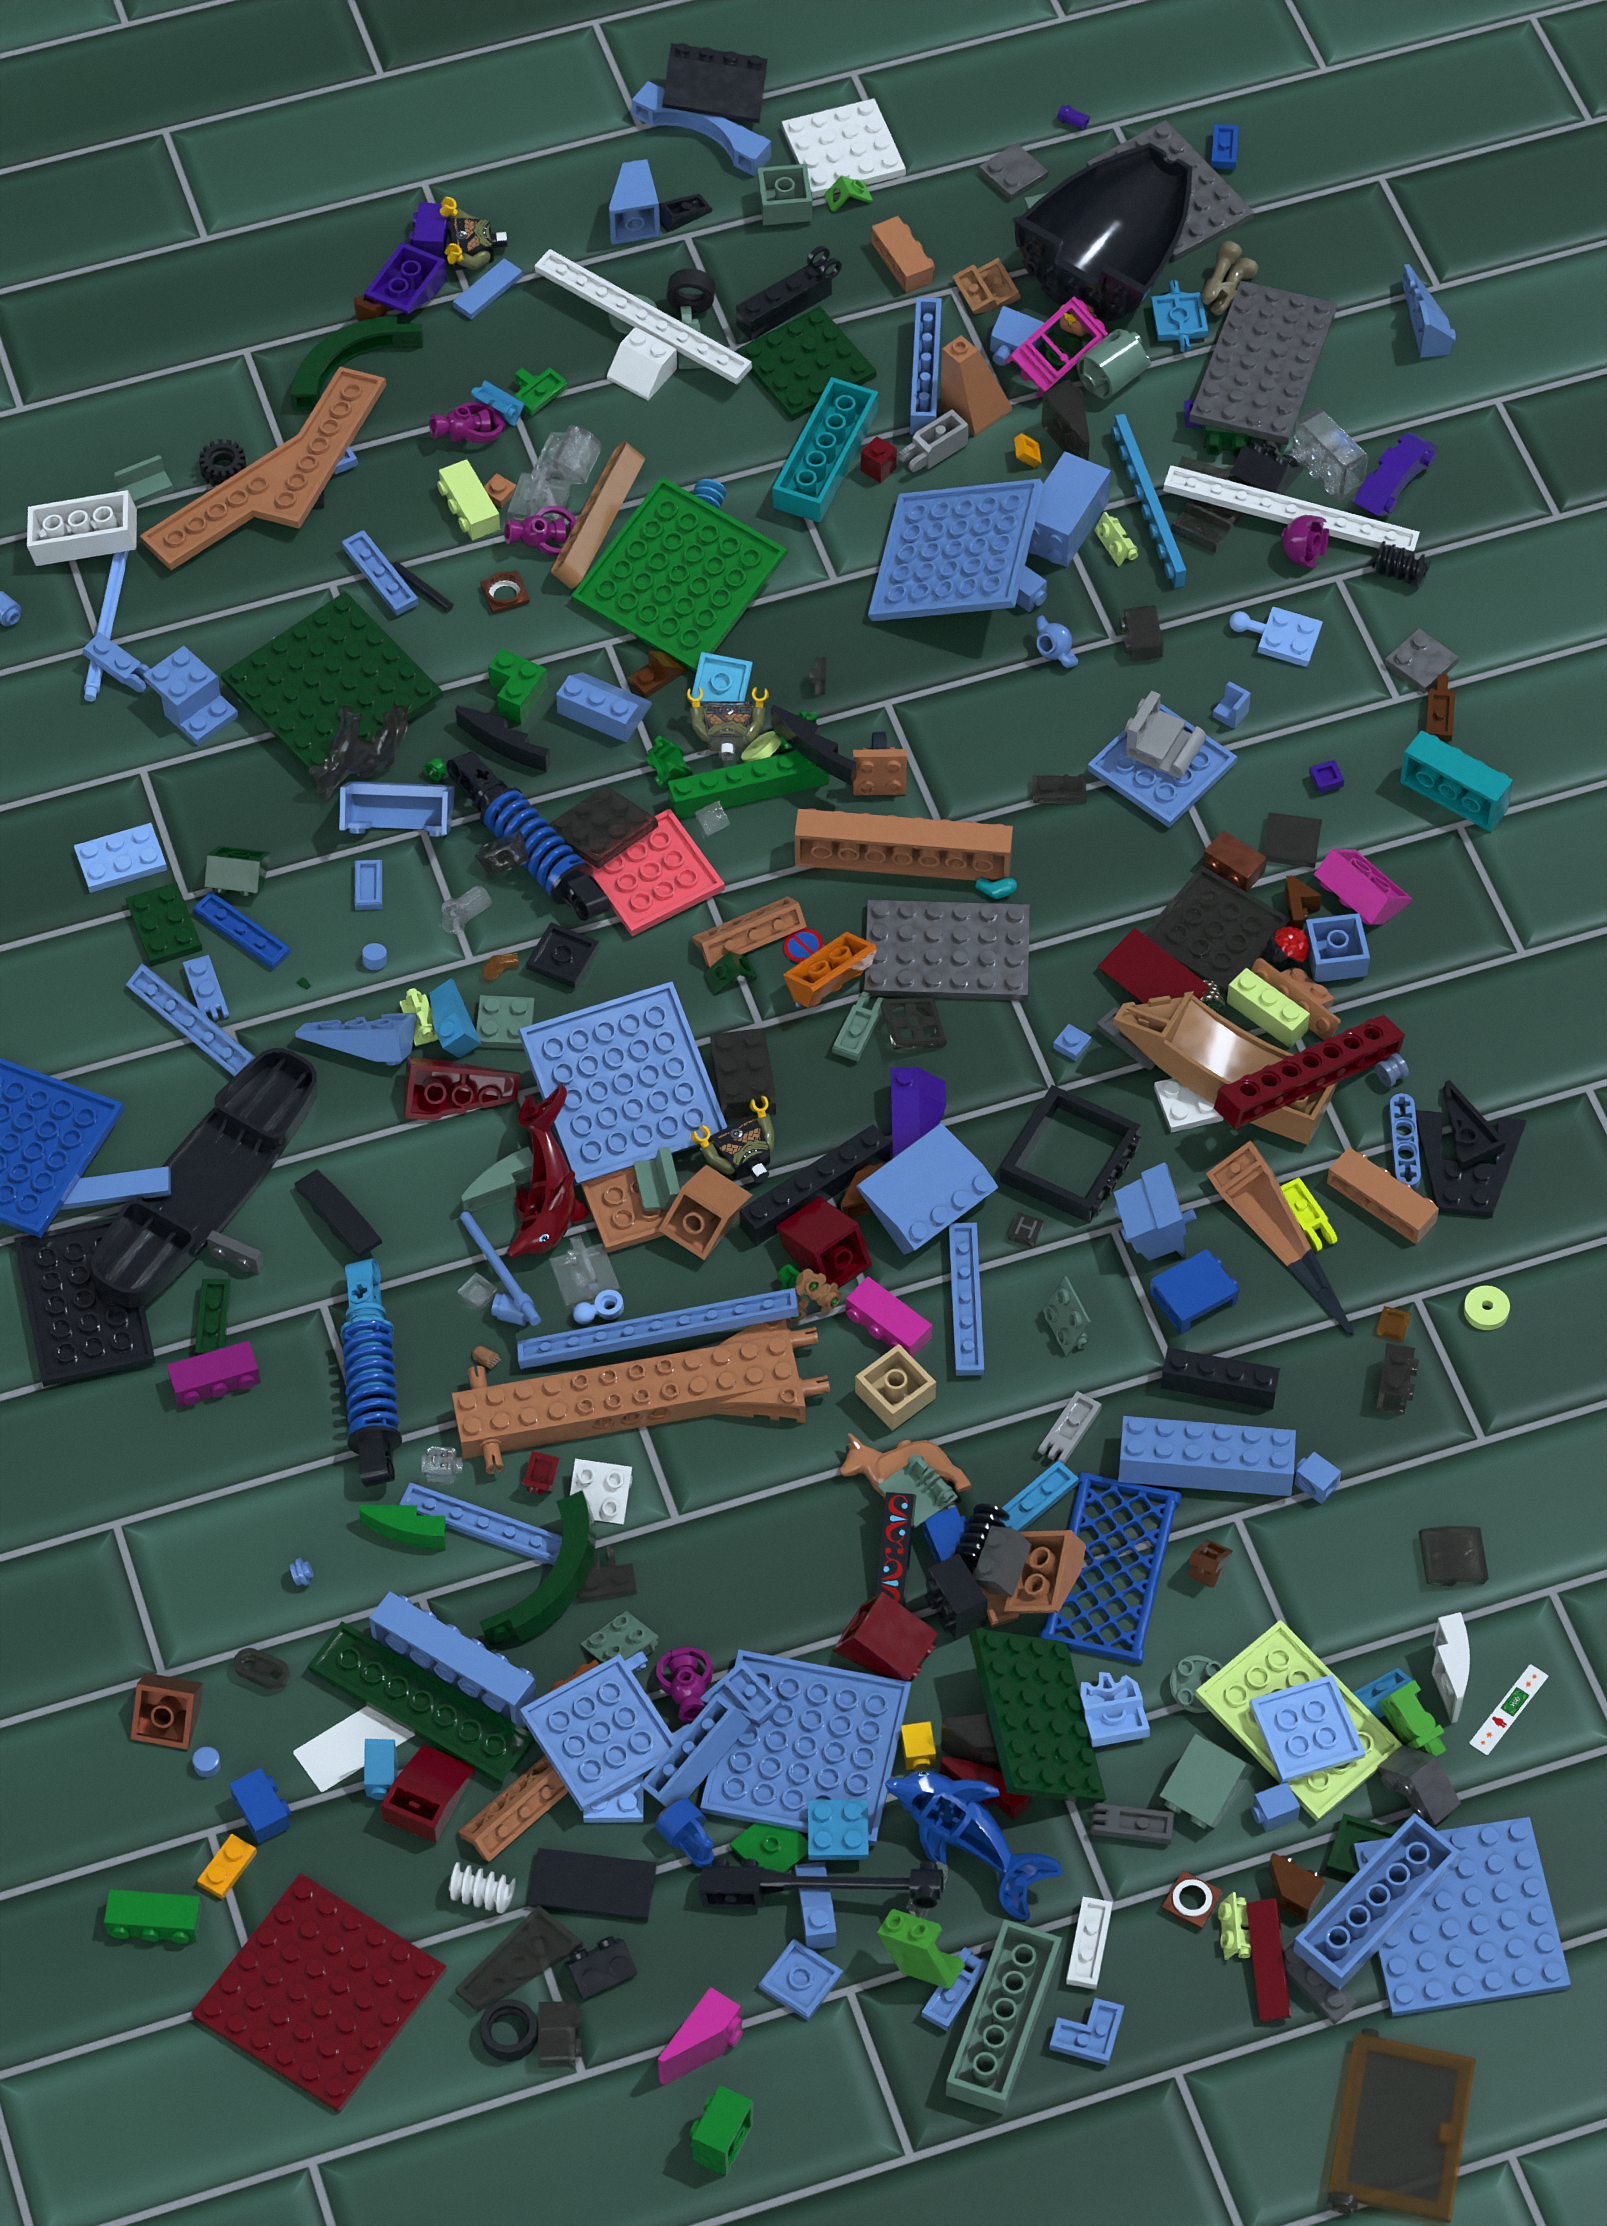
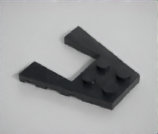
M1415 1110L1419 1131L1418 1136L1425 1156L1424 1161L1430 1177L1429 1182L1434 1203L1439 1208L1438 1213L1493 1218L1504 1183L1525 1130L1526 1120L1498 1118L1497 1132L1506 1141L1505 1150L1496 1153L1495 1164L1475 1163L1461 1170L1458 1161L1440 1159L1443 1112Z

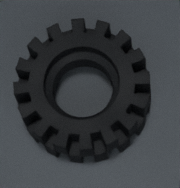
M218 439V444H215L214 441L209 442L210 448L205 445L203 451L199 454L202 478L204 477V481L206 483L210 482L213 487L217 483L220 485L246 468L243 448L239 447V444L236 442L232 445L231 440L228 439L226 443H223L222 439ZM220 460L232 462L226 467L214 466Z

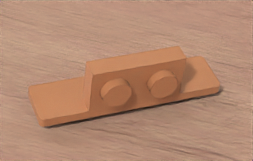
M1262 958L1256 959L1251 971L1309 1012L1308 1028L1323 1040L1333 1037L1341 1020L1327 1010V1008L1332 1006L1335 997L1328 993L1324 986L1315 983L1307 976L1305 971L1295 967L1279 972Z

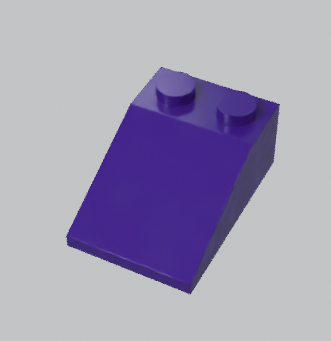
M401 242L364 292V297L409 314L435 297L447 280L445 260Z

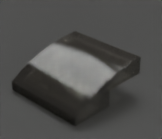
M1190 498L1185 503L1183 513L1172 523L1170 530L1172 533L1215 553L1238 523L1242 512Z
M1448 1526L1421 1529L1419 1531L1427 1584L1453 1587L1457 1582L1484 1584L1489 1580L1480 1527Z

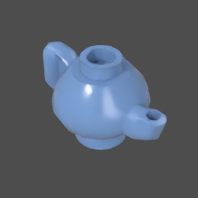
M1039 616L1035 623L1039 632L1036 641L1040 654L1052 661L1059 660L1065 668L1077 666L1078 659L1070 651L1072 647L1070 631L1064 625L1058 623L1049 624L1044 616Z

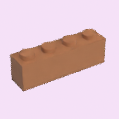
M1348 1147L1329 1168L1328 1185L1413 1243L1417 1244L1436 1223L1439 1208L1432 1200L1423 1198L1413 1191L1410 1185L1404 1182L1401 1183L1391 1176L1385 1168L1373 1164L1363 1153L1356 1152Z

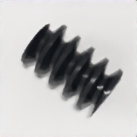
M1383 540L1376 552L1372 568L1376 566L1378 574H1382L1386 569L1387 577H1392L1396 572V580L1398 581L1402 580L1405 576L1407 584H1411L1415 579L1416 587H1421L1427 576L1431 560L1425 563V554H1422L1416 560L1415 551H1412L1409 556H1405L1404 547L1399 553H1396V544H1393L1387 550L1386 541Z
M981 1503L974 1507V1514L969 1517V1524L964 1528L965 1534L960 1537V1544L955 1548V1553H959L964 1563L975 1568L990 1527L1006 1528L1002 1521L1010 1519V1515L1005 1510L991 1504Z

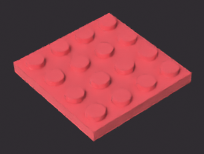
M671 809L577 854L585 863L593 868L594 875L592 881L600 890L606 893L611 908L631 936L725 890L724 882Z

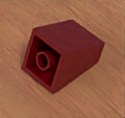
M820 1196L776 1226L783 1248L804 1270L811 1269L815 1274H824L826 1277L824 1284L828 1283L831 1285L836 1283L838 1288H840L872 1266L859 1224Z
M882 1591L859 1607L832 1651L881 1677L913 1681L921 1671L922 1667L919 1664L923 1657L927 1658L934 1650L936 1644L933 1641L938 1632Z

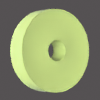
M769 731L755 739L744 750L741 759L746 763L770 757L780 746L781 739L774 731Z
M1479 1286L1471 1290L1466 1296L1464 1315L1472 1326L1481 1330H1494L1501 1327L1508 1319L1510 1302L1505 1293L1493 1286ZM1483 1306H1489L1491 1309L1485 1310Z

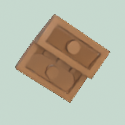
M999 258L978 269L973 264L952 276L974 314L989 312L1021 299L1019 291Z

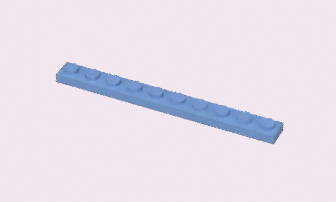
M791 1288L517 1341L518 1362L520 1368L524 1369L799 1316L796 1290Z

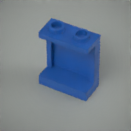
M1205 1249L1152 1278L1149 1294L1179 1334L1182 1335L1190 1330L1191 1321L1226 1302H1229L1231 1306L1235 1305L1238 1299L1239 1286L1233 1277H1228L1225 1273L1220 1259L1217 1256L1213 1257L1209 1250Z

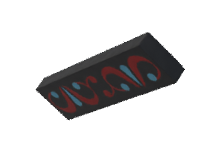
M886 1492L875 1596L883 1591L905 1608L916 1495Z

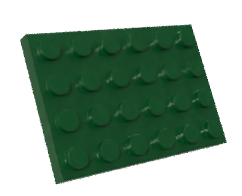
M979 1628L972 1630L969 1633V1638L1007 1793L1088 1804L1103 1803L1106 1800L1094 1748L1091 1745L1089 1729L1086 1725L1081 1697L1067 1644L1064 1641Z

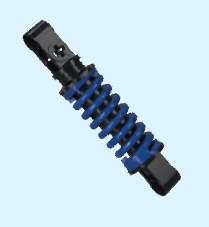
M471 751L447 761L446 769L449 777L457 783L481 812V823L498 840L503 842L504 846L512 852L513 856L520 860L521 865L529 870L530 875L537 879L543 888H546V892L555 904L562 905L567 903L582 921H587L609 911L610 902L606 893L600 890L592 881L594 875L593 868L585 863L580 856L573 854V849L569 845H565L562 837L556 836L555 829L548 826L544 818L539 817L538 811L531 808L530 802L524 799L525 797L517 787L507 788V785L494 775L475 752Z

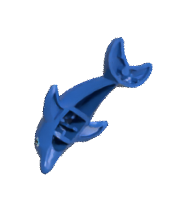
M914 1771L903 1778H892L886 1781L885 1786L887 1790L900 1799L902 1807L919 1824L920 1842L927 1858L931 1862L936 1863L939 1869L947 1868V1843L976 1857L999 1873L1000 1902L1002 1907L1011 1916L1020 1920H1029L1031 1914L1027 1905L1028 1885L1044 1878L1059 1877L1063 1874L1060 1862L1050 1856L1038 1853H1011L997 1822L981 1802V1800L1000 1796L998 1788L984 1781L967 1779L954 1781L945 1775L933 1771Z

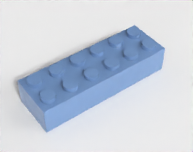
M1123 1416L1118 1482L1291 1496L1294 1478L1296 1430Z
M392 1592L386 1595L369 1617L373 1640L516 1725L522 1726L524 1721L519 1715V1710L537 1700L535 1678L528 1670L516 1668L503 1655L499 1653L493 1654L486 1650L485 1646L477 1639H468L455 1626L451 1624L445 1625L438 1621L432 1612L426 1609L422 1611L413 1606V1603L403 1595L397 1596Z
M1414 1813L1295 1938L1293 1952L1340 1991L1458 1866L1461 1851Z

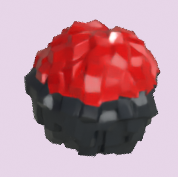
M1280 927L1274 930L1273 934L1269 937L1266 952L1272 964L1286 961L1284 967H1301L1309 954V940L1303 930H1299L1296 927Z

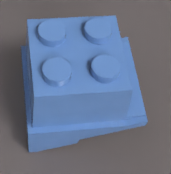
M1164 1162L1141 1172V1179L1114 1192L1117 1202L1114 1204V1209L1124 1225L1121 1227L1122 1236L1127 1243L1131 1242L1135 1251L1141 1253L1148 1261L1177 1251L1182 1259L1186 1258L1183 1236L1187 1235L1185 1224L1197 1219L1193 1209L1184 1213L1181 1212L1168 1166Z

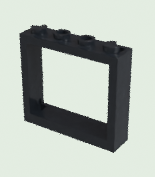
M1051 1085L1001 1166L1000 1182L1089 1223L1095 1213L1101 1212L1105 1203L1103 1199L1106 1194H1112L1118 1174L1126 1171L1132 1151H1138L1139 1144L1143 1139L1140 1137L1141 1125ZM1058 1108L1123 1137V1140L1087 1199L1021 1169Z

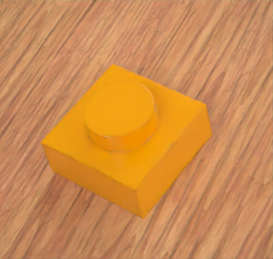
M1023 433L1014 438L1015 454L1021 462H1025L1033 468L1042 463L1038 442Z

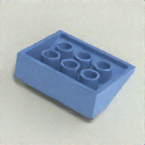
M942 1123L938 1124L856 1185L858 1191L903 1255L918 1249L999 1188L984 1165Z

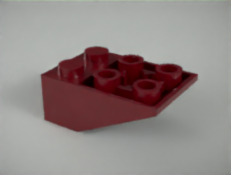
M422 1745L394 1780L381 1804L383 1821L437 1843L469 1784L475 1768L459 1759Z

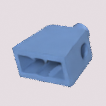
M1003 306L991 334L990 351L994 353L993 361L999 366H1005L1006 362L1004 360L1045 322ZM1040 336L1032 345L1037 349L1044 339Z

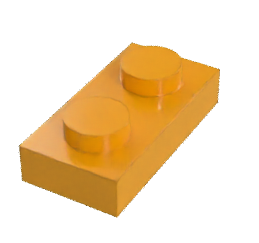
M231 1834L198 1878V1886L223 1900L257 1854L256 1848Z

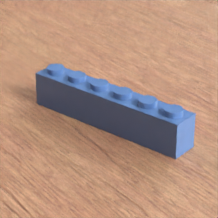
M916 297L910 435H915L918 430L936 420L942 298Z

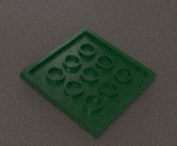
M821 306L736 349L737 354L752 362L750 372L792 421L815 409L831 377L861 386L877 376L875 368Z

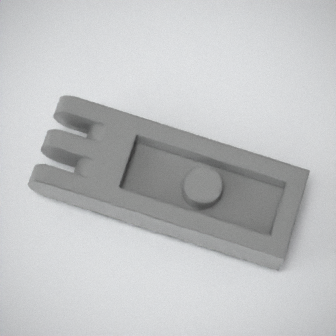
M1077 1391L1041 1443L1038 1452L1044 1455L1047 1449L1051 1447L1048 1458L1054 1460L1060 1452L1062 1454L1058 1460L1065 1464L1101 1411L1102 1404Z

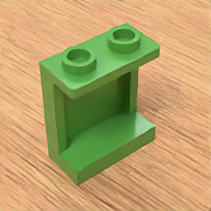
M892 1909L877 1932L900 1972L905 1975L951 1990L965 1967L961 1958L940 1952L936 1947L935 1941L942 1931V1927L938 1923Z

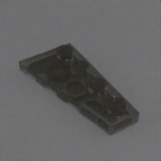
M538 1905L455 1988V1992L475 2011L479 2012L582 1948L583 1942Z

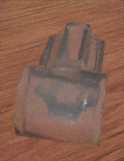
M481 885L479 887L475 886L458 899L445 901L441 907L442 929L448 934L461 933L469 920L492 904L487 891Z

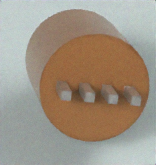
M478 1346L472 1352L473 1360L489 1369L494 1368L501 1361L497 1353L484 1346Z

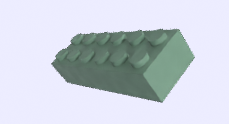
M1004 1919L946 2081V2096L1001 2114L1005 2113L1061 1953V1937Z

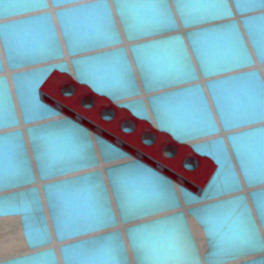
M1384 1014L1374 1019H1368L1365 1023L1355 1028H1349L1335 1037H1329L1313 1047L1305 1048L1302 1052L1293 1056H1287L1282 1061L1273 1065H1267L1262 1070L1251 1075L1247 1074L1231 1084L1223 1085L1217 1092L1214 1109L1234 1129H1237L1368 1069L1380 1061H1385L1394 1053L1399 1054L1405 1034Z

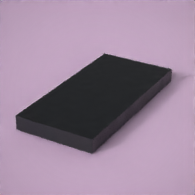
M538 1848L529 1907L648 1922L657 1862Z

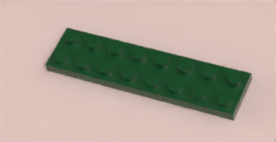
M341 1621L308 1664L310 1672L452 1757L473 1766L476 1771L501 1786L506 1783L536 1742L533 1735L527 1730Z

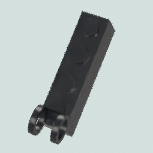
M818 246L809 254L807 266L737 305L736 326L752 341L832 295V279L840 272L842 263L837 258L828 260L830 256L829 249L826 246ZM824 252L821 259L813 263L814 258L819 253ZM836 264L831 273H825L831 265Z

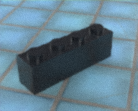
M1168 1347L1162 1372L1161 1388L1273 1409L1280 1368Z

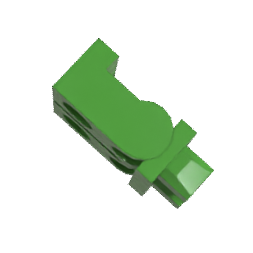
M1415 1680L1377 1702L1398 1737L1407 1743L1405 1746L1436 1757L1446 1751L1445 1746L1438 1737L1444 1733L1441 1725L1435 1727L1434 1717L1424 1711L1415 1696V1693L1421 1690Z

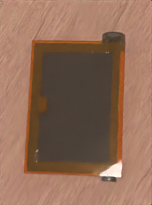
M1370 2028L1362 2029L1361 2033L1355 2032L1326 2205L1330 2210L1342 2214H1352L1357 2212L1358 2203L1441 2222H1451L1475 2058L1379 2038V2032Z

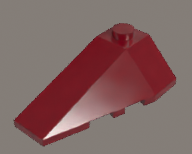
M407 1057L404 1081V1117L436 1120L455 1113L462 1114L468 1110L517 1101L520 1073L436 1059Z

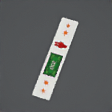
M1530 1664L1469 1744L1485 1755H1488L1542 1686L1548 1675Z

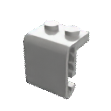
M1151 691L1146 699H1141L1135 718H1130L1126 724V754L1138 762L1173 777L1182 778L1206 740V734L1198 726H1196L1192 734L1184 731L1186 721L1160 711L1161 694Z

